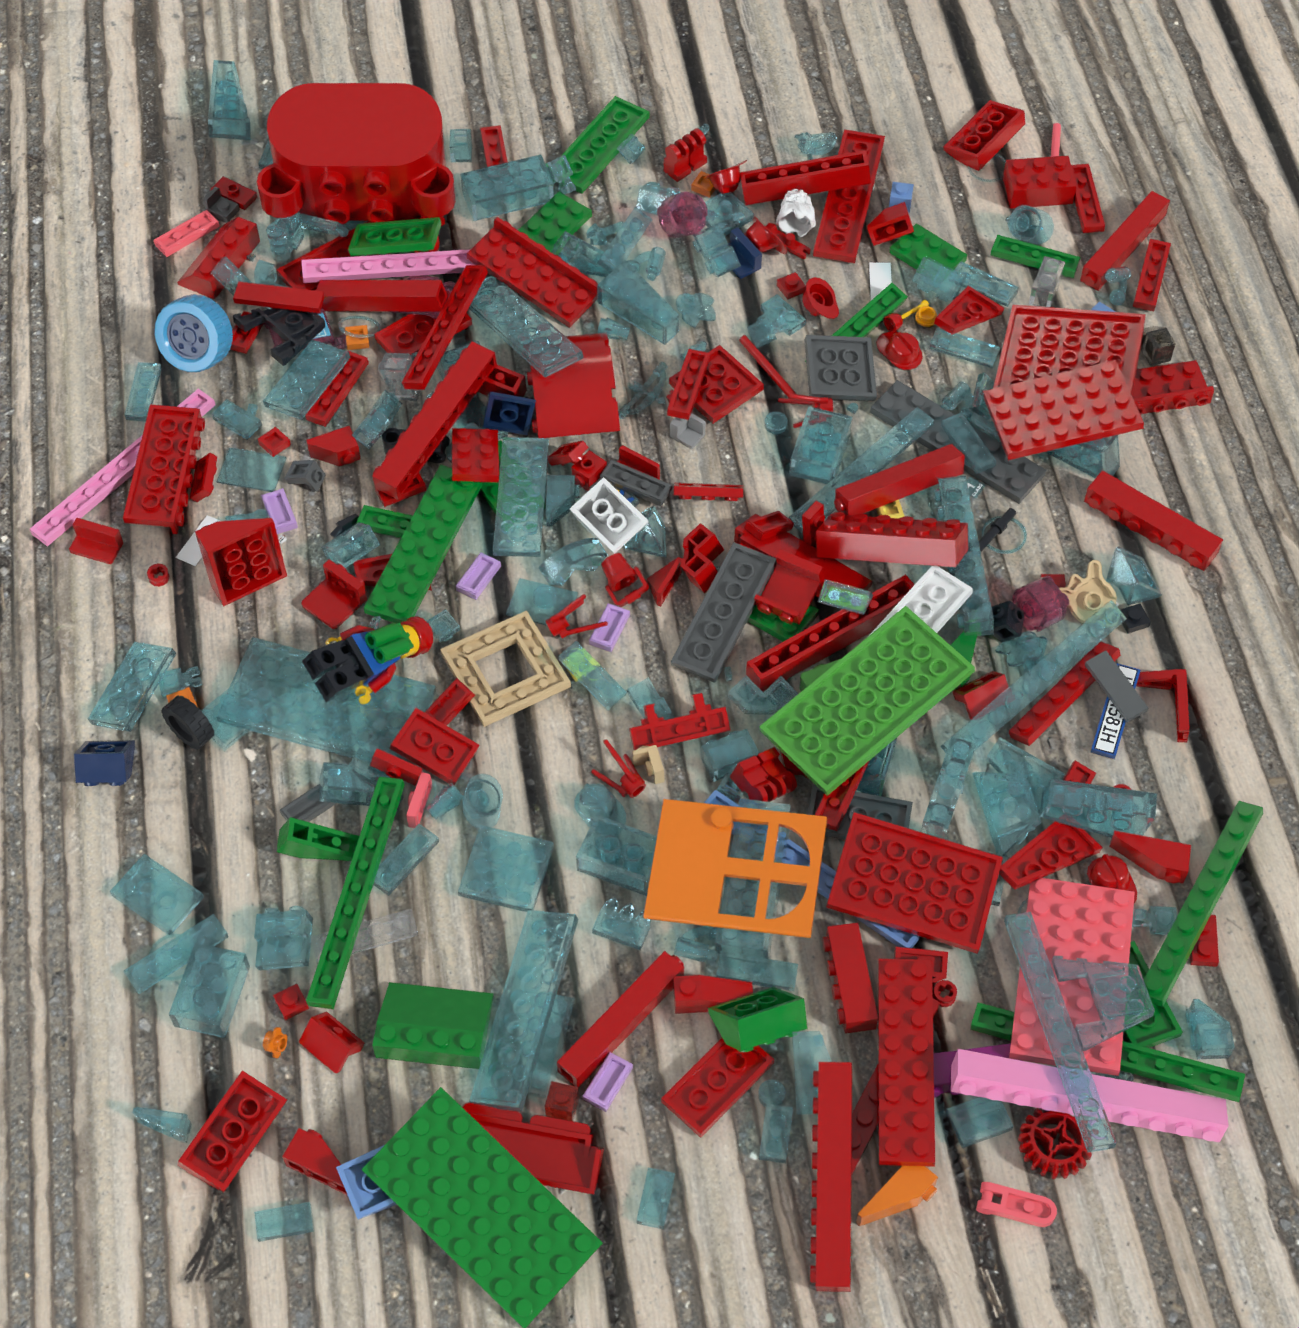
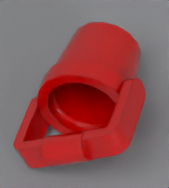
M615 553L601 563L608 580V585L605 588L614 604L618 607L631 604L648 591L649 585L639 568L635 566L633 569L621 553ZM639 577L643 586L633 590L624 596L625 598L618 601L613 592L629 587Z

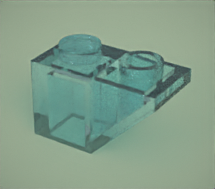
M1193 999L1189 1009H1186L1187 1025H1191L1190 1045L1191 1049L1196 1052L1197 1060L1229 1058L1235 1048L1230 1022L1200 999Z

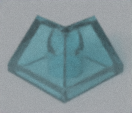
M1118 546L1114 551L1106 582L1119 588L1127 605L1162 596L1144 559Z

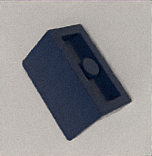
M738 227L731 230L730 243L717 249L719 257L739 279L761 269L762 253Z

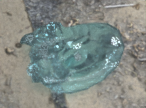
M806 132L795 135V138L799 141L797 146L804 154H826L835 147L837 141L836 134L832 132L820 134Z

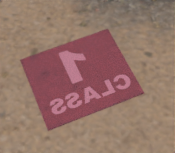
M346 333L329 339L336 352L347 348Z

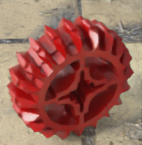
M1038 1108L1035 1109L1033 1112L1034 1116L1028 1115L1026 1117V1123L1020 1127L1022 1133L1018 1136V1141L1023 1143L1020 1145L1019 1151L1026 1153L1023 1158L1024 1162L1033 1161L1032 1171L1039 1167L1042 1169L1041 1176L1051 1172L1052 1179H1056L1058 1173H1060L1063 1179L1068 1177L1069 1172L1074 1176L1077 1175L1078 1168L1084 1169L1086 1167V1160H1090L1092 1156L1089 1150H1092L1094 1147V1142L1090 1141L1093 1136L1092 1132L1085 1131L1088 1126L1087 1122L1079 1123L1078 1121L1081 1116L1073 1117L1067 1113L1044 1109L1042 1112ZM1050 1124L1057 1125V1127L1052 1129L1044 1127L1043 1129L1040 1128L1042 1126ZM1066 1129L1073 1135L1076 1143H1074L1073 1139L1068 1137V1135L1066 1134ZM1057 1134H1060L1058 1145L1052 1150L1053 1139L1056 1138ZM1035 1140L1038 1141L1037 1144L1043 1146V1148L1046 1151V1155L1043 1154L1037 1147ZM1057 1155L1072 1156L1062 1160L1054 1159Z

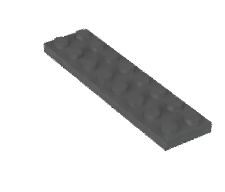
M898 380L871 406V414L932 451L949 444L954 445L965 455L964 471L1018 504L1023 501L1046 474V469L1026 457L1008 460L1001 442Z

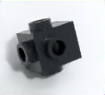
M1010 600L992 606L987 631L1001 642L1020 637L1022 635L1025 612Z

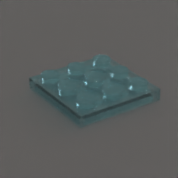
M480 825L458 889V896L533 914L553 852L554 842Z

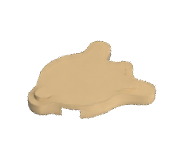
M1092 560L1088 563L1086 578L1073 574L1069 578L1067 587L1056 588L1052 592V599L1066 605L1072 615L1083 624L1111 629L1117 623L1116 592L1103 578L1102 565L1098 560Z

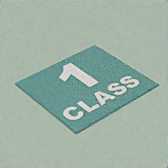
M969 477L960 491L977 498L986 484Z

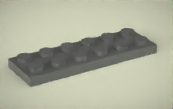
M733 542L671 660L672 666L716 683L756 605L755 595L760 596L777 564L776 558Z

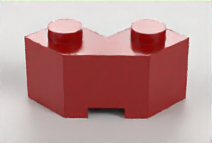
M700 523L683 539L684 557L681 558L680 566L690 582L703 593H706L718 573L712 561L724 551V548L716 535Z

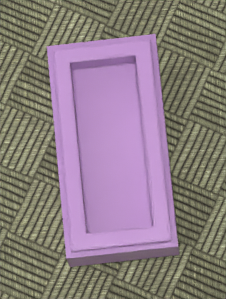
M284 489L261 495L267 514L274 521L277 534L298 528Z
M480 552L457 583L456 591L477 600L500 569L501 562Z
M608 603L598 622L607 621L608 625L593 631L589 639V645L612 652L630 616V611Z
M609 1052L583 1094V1100L606 1112L632 1071L633 1064Z

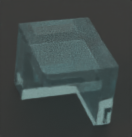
M450 129L449 150L451 162L472 161L471 129Z

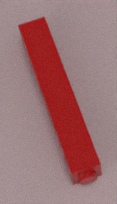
M1151 191L1083 266L1080 281L1099 291L1166 216L1170 200Z
M320 280L317 289H315V291H324L325 298L321 311L441 312L448 296L442 280Z
M949 444L835 489V508L838 512L845 513V515L864 514L964 474L965 455L954 445Z
M664 951L557 1061L558 1073L578 1089L604 1062L609 1052L613 1053L673 990L674 977L684 976L683 962L677 956H671Z

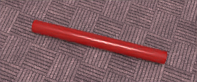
M746 335L741 336L739 342L785 395L790 398V394H796Z

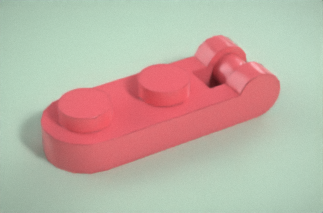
M991 1182L981 1183L980 1192L982 1196L976 1206V1211L979 1213L993 1214L1038 1227H1047L1054 1222L1057 1208L1051 1199ZM993 1196L1001 1197L1000 1204L992 1202Z

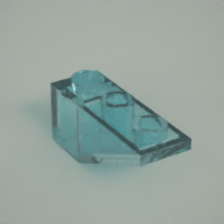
M384 390L357 426L352 436L370 450L386 431L403 403L399 401L396 395Z

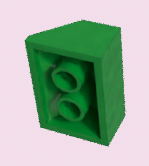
M776 987L708 1008V1013L726 1045L737 1049L739 1052H749L755 1046L773 1044L776 1042V1039L793 1037L798 1034L797 1032L808 1029L804 998Z

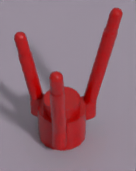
M790 394V398L778 399L780 403L813 405V414L818 416L793 424L794 428L818 421H827V416L833 415L832 398Z
M585 594L575 599L557 614L545 620L552 635L555 637L560 634L562 639L568 635L607 626L608 622L604 621L574 629H566L570 626L566 616L584 604Z
M605 739L603 743L625 773L620 779L622 784L621 786L595 769H592L591 773L617 790L623 797L627 794L630 798L638 796L646 787L645 781L638 774L627 754L623 755L626 761L625 764L613 746Z

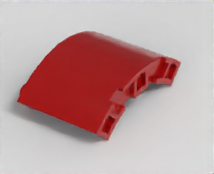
M607 333L527 340L528 345L523 346L524 358L529 359L531 372H527L528 386H533L534 400H536V419L532 420L533 433H538L539 439L620 431L618 403L616 397L612 398L611 389H616Z

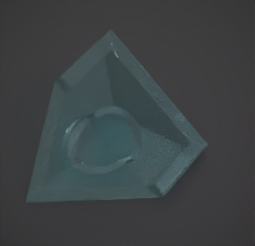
M652 506L641 513L649 522L624 546L626 549L666 558L665 525L656 507Z

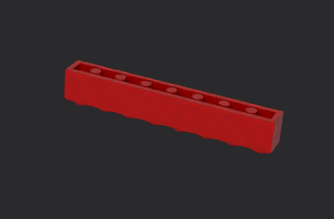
M473 341L467 348L462 350L460 358L455 364L450 366L447 376L437 384L433 395L425 400L422 410L418 415H414L408 429L400 434L397 444L393 449L388 450L383 463L375 468L372 475L375 489L397 500L401 498L497 366L494 351Z
M905 574L867 595L871 599L864 613L844 608L747 661V680L760 695L873 632L915 584Z
M819 1062V1071H813V1087H818V1098L813 1097V1114H818V1125H813L812 1140L813 1142H818L817 1152H812V1169H817V1180H812V1197H817V1208H811V1226H816V1237H811V1254H816V1265H811L810 1283H816L817 1291L851 1292L852 1062Z

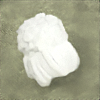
M798 189L788 191L785 194L776 219V224L781 231L786 234L797 232L799 237H803L816 226L815 210L810 196L803 192V190Z

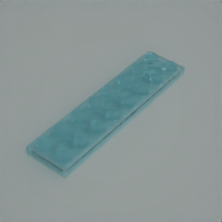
M493 276L484 279L469 309L544 377L584 358L580 348L504 282L497 280Z
M527 911L469 1100L470 1103L522 1112L579 920L576 914Z

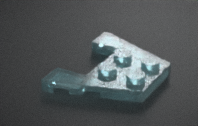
M1053 956L1052 964L1058 982L1086 978L1100 1017V1021L1076 1024L1075 1032L1082 1051H1086L1154 1015L1155 1009L1137 964L1103 961V964L1087 962V959L1076 958L1075 961L1063 959V956Z

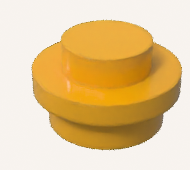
M923 306L916 312L915 320L923 327H930L934 325L937 313L932 307Z

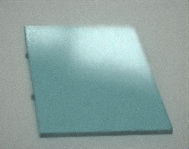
M229 448L217 483L273 492L276 489L287 458L278 455L272 457L266 453Z
M520 578L506 615L513 617L527 610L533 622L547 626L545 620L577 598L578 592Z

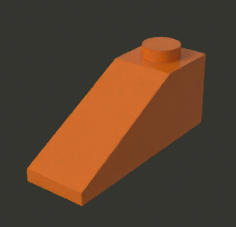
M902 1166L857 1214L856 1223L862 1226L916 1207L923 1199L928 1202L937 1191L935 1186L938 1177L926 1166Z

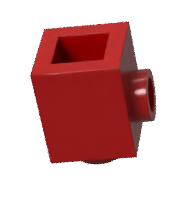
M589 450L580 461L571 467L572 481L577 487L589 491L600 481V475L607 466V461Z

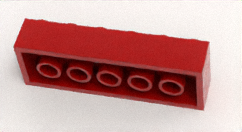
M835 512L830 514L816 530L817 557L957 567L968 551V523H961L956 519L937 521L935 518L914 520L913 517L909 516L901 518H890L888 515L868 517L867 514L862 513L852 516L845 515L843 512Z

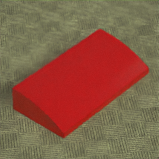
M989 100L943 146V149L960 163L980 171L1026 124L1025 111Z
M242 1070L180 1157L178 1166L208 1185L225 1192L279 1114L287 1099Z

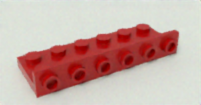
M499 217L494 219V227L467 252L466 259L475 265H486L490 275L568 328L599 297L600 285L594 279L587 277L576 267L569 265L561 257L554 255L542 244L536 243L525 233L518 231L509 222L503 221Z
M1194 360L1137 369L1132 397L1141 415L1209 404L1214 394L1213 386L1207 387L1198 362Z
M150 404L123 514L124 523L171 527L172 534H178L179 526H183L184 523L183 508L188 505L187 490L192 487L193 476L191 472L197 465L196 450H200L201 447L200 433L205 430V418H202L200 409Z

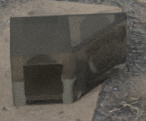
M1159 326L1144 328L1140 349L1149 365L1154 366L1171 361L1176 343L1168 329Z

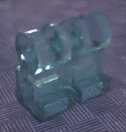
M299 212L291 217L276 218L274 223L269 224L266 229L273 259L278 263L290 260L291 251L293 249L297 250L304 239Z

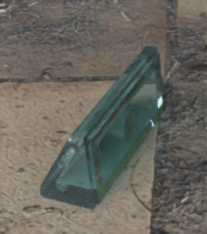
M825 579L818 603L864 615L873 594L867 590Z

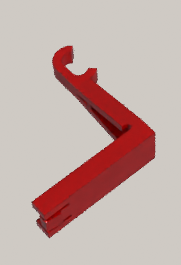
M1186 669L1140 672L1137 687L1166 690L1174 687L1177 742L1187 743L1190 726Z

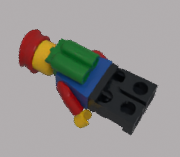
M418 616L410 617L401 623H391L376 630L371 627L357 625L340 633L338 638H328L325 642L327 646L312 650L302 660V663L312 680L320 678L315 685L325 702L356 688V696L365 694L358 699L360 704H367L371 700L370 693L378 692L391 681L396 671L395 663L399 659L414 658L420 654L427 653L431 649L433 644L432 628L427 621ZM331 641H336V642L333 643V644L327 645V644H329Z

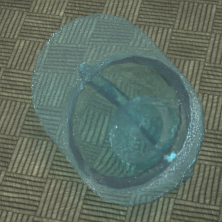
M1028 205L1016 207L1010 216L1005 219L1010 233L1017 239L1025 242L1042 244L1048 241L1053 234L1054 224L1051 216L1043 210Z
M488 774L475 775L468 781L463 794L462 802L465 818L478 829H491L498 822L503 791L495 778Z
M587 783L584 785V789L576 795L574 807L589 828L595 833L602 836H612L619 833L624 827L626 812L607 787L601 784L589 785Z

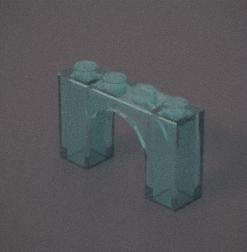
M951 737L923 819L922 833L945 840L948 839L960 794H963L976 748L975 743Z

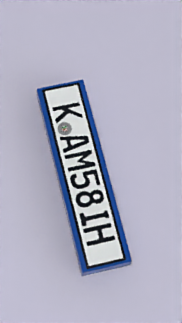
M1117 663V666L1135 689L1141 670ZM1108 697L1105 701L1091 753L1115 759L1126 721Z

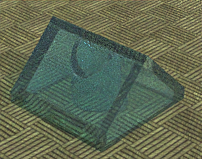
M897 738L869 761L857 791L882 796L893 761Z

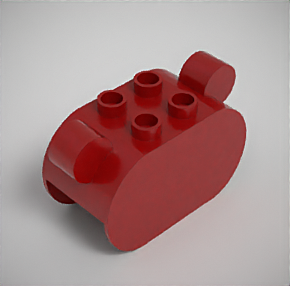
M307 83L289 89L273 104L267 120V132L273 164L263 168L257 177L262 209L268 215L275 218H287L297 213L311 220L327 221L334 225H341L348 221H370L376 223L409 220L421 215L436 218L448 214L454 208L456 202L454 178L445 163L442 116L436 101L425 90L406 83Z

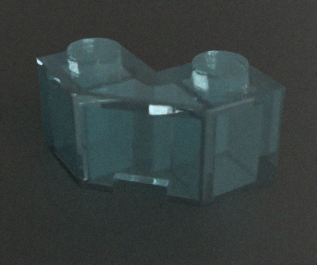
M714 224L693 235L695 239L692 241L697 253L701 252L710 275L713 274L716 277H720L741 266L733 247L728 245L720 225Z
M747 675L728 692L729 699L744 714L774 715L798 695L795 689L782 676L764 693Z

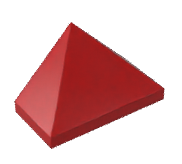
M677 557L647 578L656 605L660 607L682 573L680 557Z

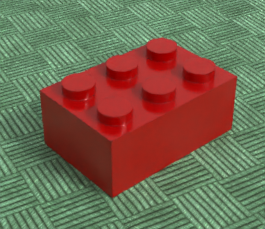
M1069 155L1006 160L1003 181L1010 209L1073 204L1077 186Z

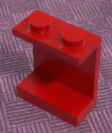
M779 549L776 555L777 566L762 595L756 594L754 600L758 610L767 615L773 613L778 615L785 623L792 624L794 622L800 625L825 576L822 566Z

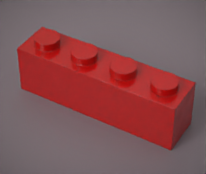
M850 923L827 926L826 936L822 937L824 952H828L830 960H827V970L829 976L834 977L835 984H832L833 999L839 1002L840 1009L836 1010L838 1024H843L845 1034L876 1030L878 1015L859 924Z

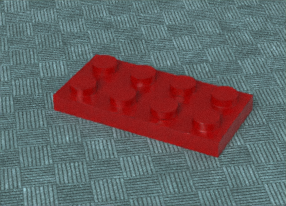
M412 312L375 333V340L401 367L416 357L440 312ZM467 313L455 334L472 325V319Z
M721 1038L661 1098V1103L701 1138L774 1064L775 1059L759 1045L753 1047L752 1051L739 1052L737 1049L726 1045L723 1038Z

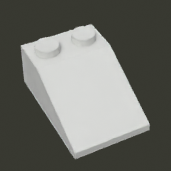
M604 477L570 508L576 519L614 554L649 522Z

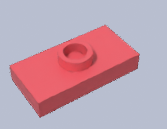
M421 772L415 792H410L408 798L409 808L406 814L408 827L415 829L419 827L433 787L431 776L428 773Z

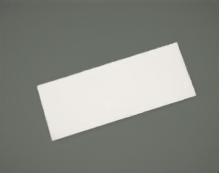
M869 262L871 300L892 283L891 263Z
M207 515L196 531L220 520ZM195 532L176 556L177 559L196 566L202 558Z

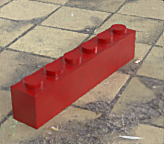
M866 150L740 172L745 206L784 199L785 194L794 189L803 190L808 195L871 184Z
M1103 470L1087 488L1084 502L1089 504L1090 507L1103 512L1111 519L1122 523L1130 530L1141 534L1152 543L1158 544L1171 554L1177 555L1189 562L1194 567L1205 571L1219 553L1223 542L1222 538Z

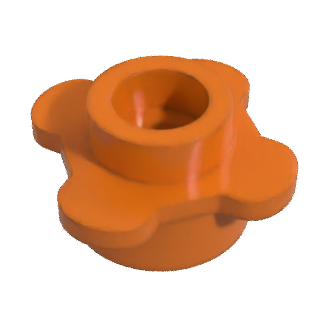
M275 1027L274 1030L268 1031L263 1039L264 1050L271 1052L273 1058H279L281 1052L287 1046V1035L281 1032L280 1027Z

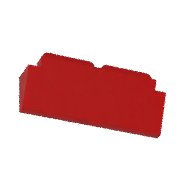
M754 514L753 516H751V517H750L749 519H747L746 521H749V520H752V519H755V518H758V517H761V516H759V515H757V514ZM746 521L735 528L734 542L773 558H776L779 549L822 566L825 576L815 594L821 599L828 586L864 595L872 586V580L832 558H818L815 547L789 532L760 541L744 528Z
M471 1102L463 1105L462 1108L542 1185L595 1194L604 1148L591 1146L593 1134H590L591 1129L588 1124L542 1115H534L529 1123L522 1121L523 1116L519 1111Z

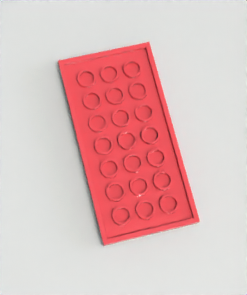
M1041 878L1030 883L1010 1045V1059L1119 1076L1134 891Z

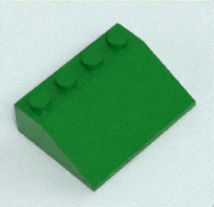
M389 982L377 1019L372 1044L375 1057L482 1069L494 994Z

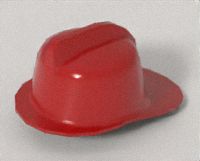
M747 160L710 174L705 179H710L714 188L722 194L733 192L741 182L740 165Z
M754 216V223L747 229L744 235L761 253L774 248L782 254H787L785 245L777 235Z
M810 278L806 283V290L802 296L804 307L812 316L822 315L829 319L837 318L839 308L832 287L821 278Z
M896 331L881 334L876 341L879 352L897 368L911 370L921 364L923 359L922 351L919 348V342L912 334Z
M1104 854L1102 857L1091 862L1087 870V876L1091 885L1134 891V903L1136 902L1138 893L1136 885L1126 863L1122 859Z

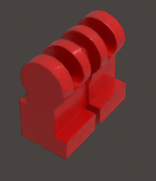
M695 128L690 134L684 135L682 139H678L674 144H670L665 148L666 157L664 158L663 171L676 182L691 174V170L694 172L707 163V156L704 155L706 138L700 129Z
M775 747L739 762L730 775V778L741 792H746L751 803L757 807L782 797L786 793L794 791L797 787L795 776L786 770L778 759L780 753Z

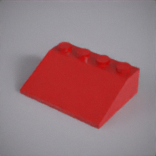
M272 518L217 521L195 531L211 587L223 607L287 577Z

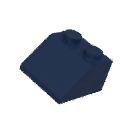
M489 392L483 428L528 436L536 400Z
M135 740L85 741L74 753L76 783H84V786H96L99 783H109L110 786L123 785L132 775Z

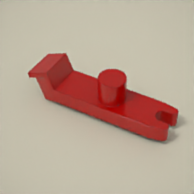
M768 223L765 226L777 235L788 252L802 259H806L805 253L810 254L811 249L795 240L793 233L784 234L777 230L776 224Z

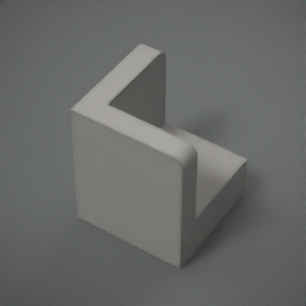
M692 413L689 420L675 417L670 423V437L693 449L705 436L706 422Z

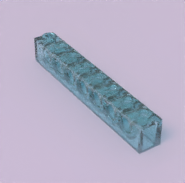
M966 475L938 479V488L934 489L935 502H940V506H937L939 520L956 519L961 523H968V551L957 567H947L948 573H953L954 577L973 588L972 595L958 609L960 610V614H957L958 628H963L965 636L993 635V613Z

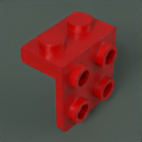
M329 559L323 564L325 579L302 600L301 604L305 610L327 626L337 629L367 600L365 583L360 577L351 575L343 565L335 564Z

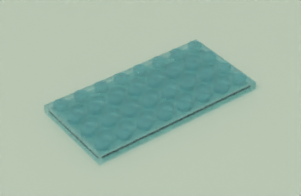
M252 637L216 716L218 722L371 763L376 749L383 750L408 762V759L389 749L390 745L415 708L425 713L430 707L436 692L435 685L393 675L391 681L376 693H370L371 700L367 704H360L358 699L365 694L356 696V688L325 702L315 685L320 678L312 680L302 663V660L310 652Z

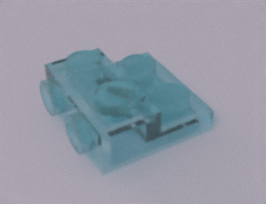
M291 906L289 911L280 912L275 908H267L264 910V913L256 915L254 938L258 945L255 966L258 970L309 966L313 918L307 910L301 906Z

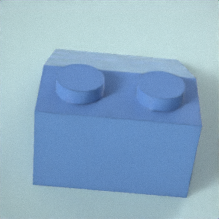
M383 1146L336 1167L358 1220L397 1205L361 1170Z

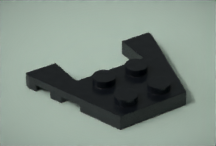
M258 308L251 310L252 314L241 316V313L233 315V322L244 332L265 323L285 340V342L271 349V356L282 366H285L326 327L325 320L317 313L279 308L262 311Z

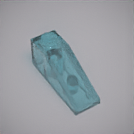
M566 231L554 244L551 252L561 257L569 265L576 267L581 273L612 279L617 277L621 260Z

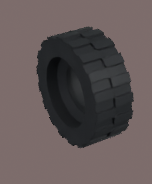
M177 695L161 710L166 724L179 739L191 748L200 749L215 735L208 718L194 703L183 696Z

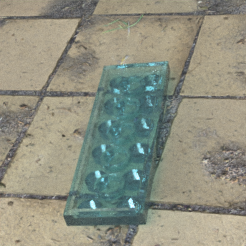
M503 437L493 556L541 557L549 438Z

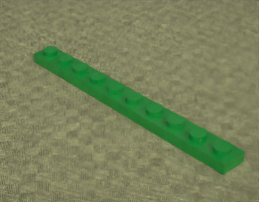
M378 778L306 999L308 1006L334 1010L405 786L403 779Z
M1238 801L1137 992L1138 999L1161 1007L1164 1006L1263 815V807Z
M978 1002L970 1030L1011 1041L1014 1012ZM1122 1041L1120 1071L1227 1100L1240 1101L1245 1079L1244 1073Z

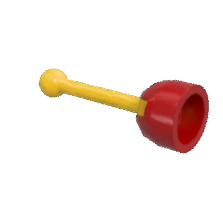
M923 300L920 305L902 315L891 313L885 316L884 325L886 329L890 332L897 331L902 327L904 318L917 312L923 306H929V302Z

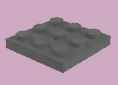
M806 335L804 342L809 396L828 397L838 400H876L877 390L870 337Z

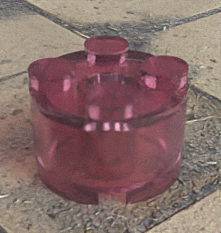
M682 192L667 197L658 207L657 215L662 229L668 236L681 238L697 234L704 228L708 210L704 200L699 195Z
M1051 576L1038 578L1016 589L1012 598L1013 603H1017V606L1025 612L1023 626L1030 631L1037 630L1036 632H1040L1062 621L1066 615V607L1069 606L1067 595L1061 592Z

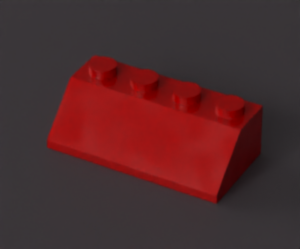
M236 217L223 224L179 279L178 285L216 299L259 244L260 238L257 224L241 217Z

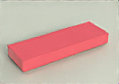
M205 210L153 241L155 246L168 257L220 227L219 221L208 210Z

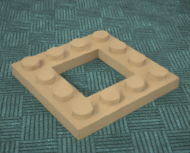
M527 610L440 649L441 655L455 679L458 678L475 694L469 703L483 727L571 687L569 678ZM517 643L536 675L494 694L475 661Z

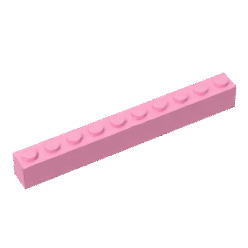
M962 1049L957 1050L951 1065V1092L1214 1142L1221 1141L1229 1126L1226 1099Z

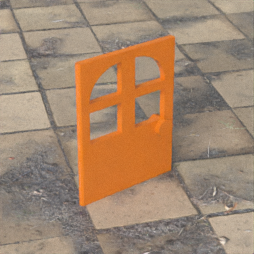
M663 799L644 919L811 938L827 817ZM733 821L768 825L763 861L728 857L731 833L734 826ZM779 827L788 828L802 838L809 851L810 866L774 862ZM725 877L760 881L754 917L719 913ZM771 882L807 886L800 903L791 912L779 918L766 919Z

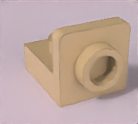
M656 745L642 746L632 751L635 767L645 765L647 775L653 776L655 784L665 782L664 768Z

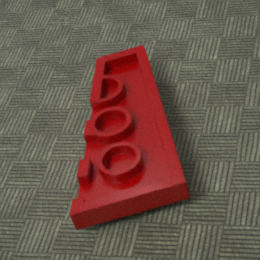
M1064 813L1003 863L1000 867L999 875L1016 890L1098 854L1103 847L1067 813Z

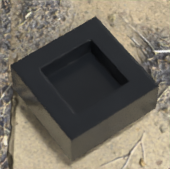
M1141 603L1118 610L1117 616L1127 634L1150 626L1151 621Z

